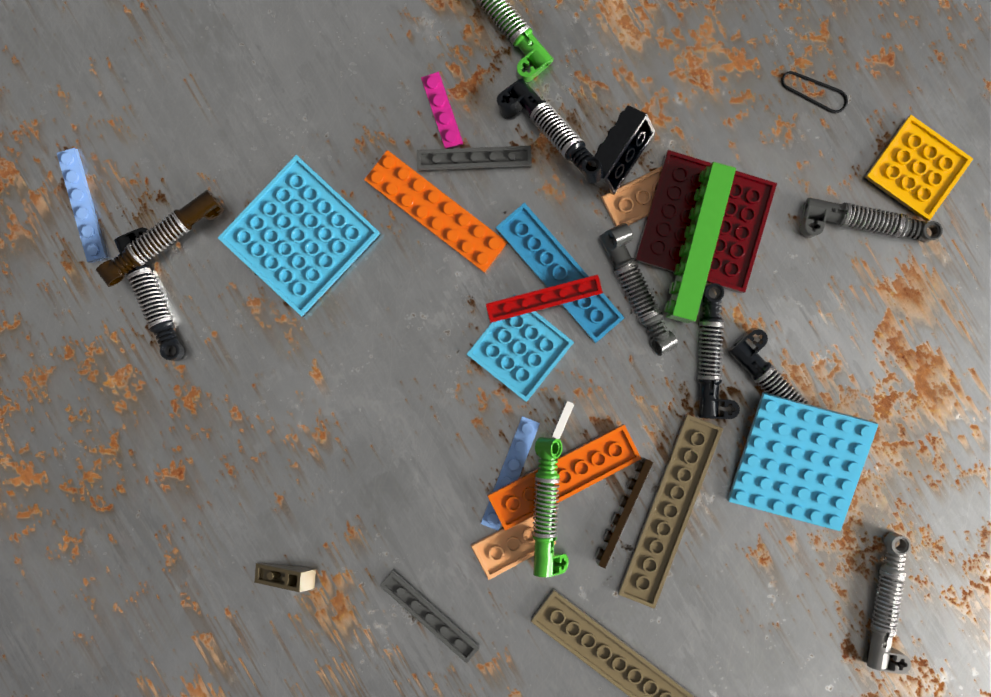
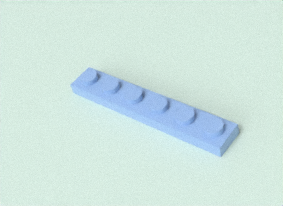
M76 148L58 152L57 157L86 260L92 263L106 259L108 254L79 151Z
M521 417L493 492L519 479L540 425L539 422ZM489 500L481 524L499 531L501 522Z

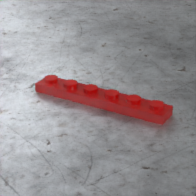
M594 275L487 303L486 308L490 323L599 295L603 291L599 276Z

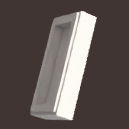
M565 402L551 434L552 437L560 439L574 406L573 403Z

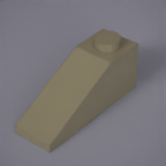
M256 563L254 583L303 592L314 589L316 569L302 566Z

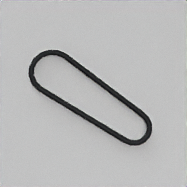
M788 71L782 76V85L786 89L830 112L839 113L847 107L848 97L845 92L838 88L793 71ZM793 74L840 92L845 98V105L840 110L830 109L787 86L784 79L786 75Z

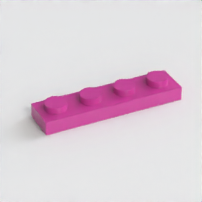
M439 72L421 77L444 148L452 149L463 145Z

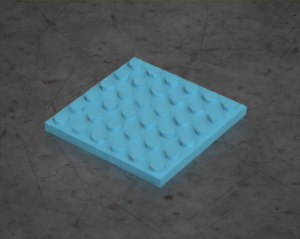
M295 155L224 230L218 239L303 317L381 233L301 158Z
M762 392L728 501L841 531L879 424L874 421Z

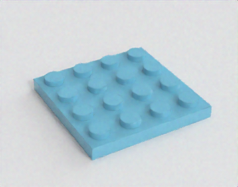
M535 311L491 323L467 355L527 402L574 342Z

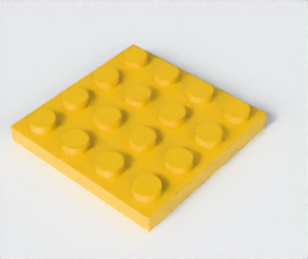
M910 115L865 178L925 221H930L973 158Z

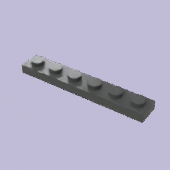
M531 146L417 150L418 171L532 166Z
M394 570L380 584L383 590L465 663L479 650V646Z

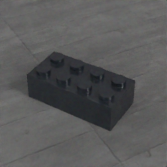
M629 105L620 113L618 121L614 127L610 128L608 136L599 145L595 157L601 161L603 171L602 179L594 183L597 187L615 195L655 134L654 127L647 113Z

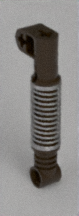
M209 190L204 191L180 210L176 209L171 214H168V217H165V220H161V223L157 222L154 228L150 227V230H147V233H143V236L139 235V238L126 245L122 254H119L114 260L110 259L100 264L96 268L97 273L108 287L118 284L124 279L125 273L127 274L133 267L144 265L145 262H148L147 258L151 259V255L155 257L154 253L158 254V250L162 251L161 248L166 249L165 245L169 246V242L173 244L172 240L176 241V237L180 238L179 235L183 236V232L187 233L190 231L192 225L203 217L208 220L217 218L224 212V208L213 193Z

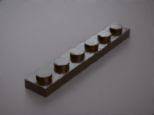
M644 457L642 461H638L635 468L637 473L634 478L630 479L627 485L629 489L627 495H623L620 500L619 506L621 508L619 513H615L611 523L613 526L610 531L607 530L604 536V546L602 549L599 548L596 553V563L600 567L606 568L652 467L653 462Z

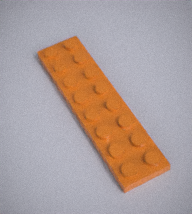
M388 150L364 179L365 182L484 273L508 244L502 237Z
M624 424L556 459L558 460V463H556L558 468L555 469L560 475V483L554 484L560 486L557 488L559 492H556V494H559L556 497L559 499V501H556L557 503L641 459ZM538 469L487 495L505 531L534 516L533 513L535 511L533 509L536 508L533 506L536 499L534 497L536 495L534 487L537 486L534 483L536 482L535 474L538 472Z

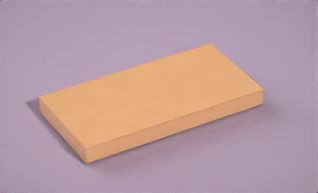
M662 166L619 187L615 195L607 193L600 197L615 227L622 223H626L629 226L648 216Z
M535 516L506 531L504 528H501L499 531L471 544V548L488 580L534 556L535 540L533 539L532 531L534 530L533 522L535 520L533 517Z

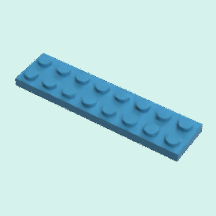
M525 202L496 226L497 231L547 288L589 277ZM604 293L561 304L594 343L598 342L624 319V316Z

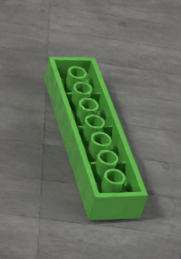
M712 162L700 173L698 182H701L700 188L696 190L694 195L695 207L691 208L689 213V219H691L690 226H687L684 232V238H686L685 245H682L679 251V256H681L680 264L677 263L674 270L676 279L675 282L671 283L669 289L671 298L670 301L666 302L664 308L666 318L685 323L695 322L697 319L733 183L735 167Z

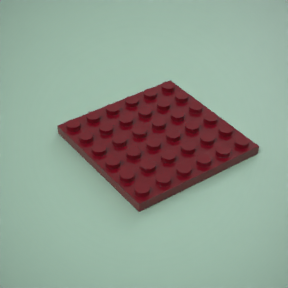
M667 150L635 256L636 261L674 272L677 263L680 264L681 256H679L681 246L685 245L686 238H684V232L686 227L690 226L691 219H689V213L691 208L695 207L694 195L701 182H698L701 171H704L706 166L708 167L711 164L710 162ZM735 171L706 282L711 284L717 283L724 288L737 292H746L777 183Z

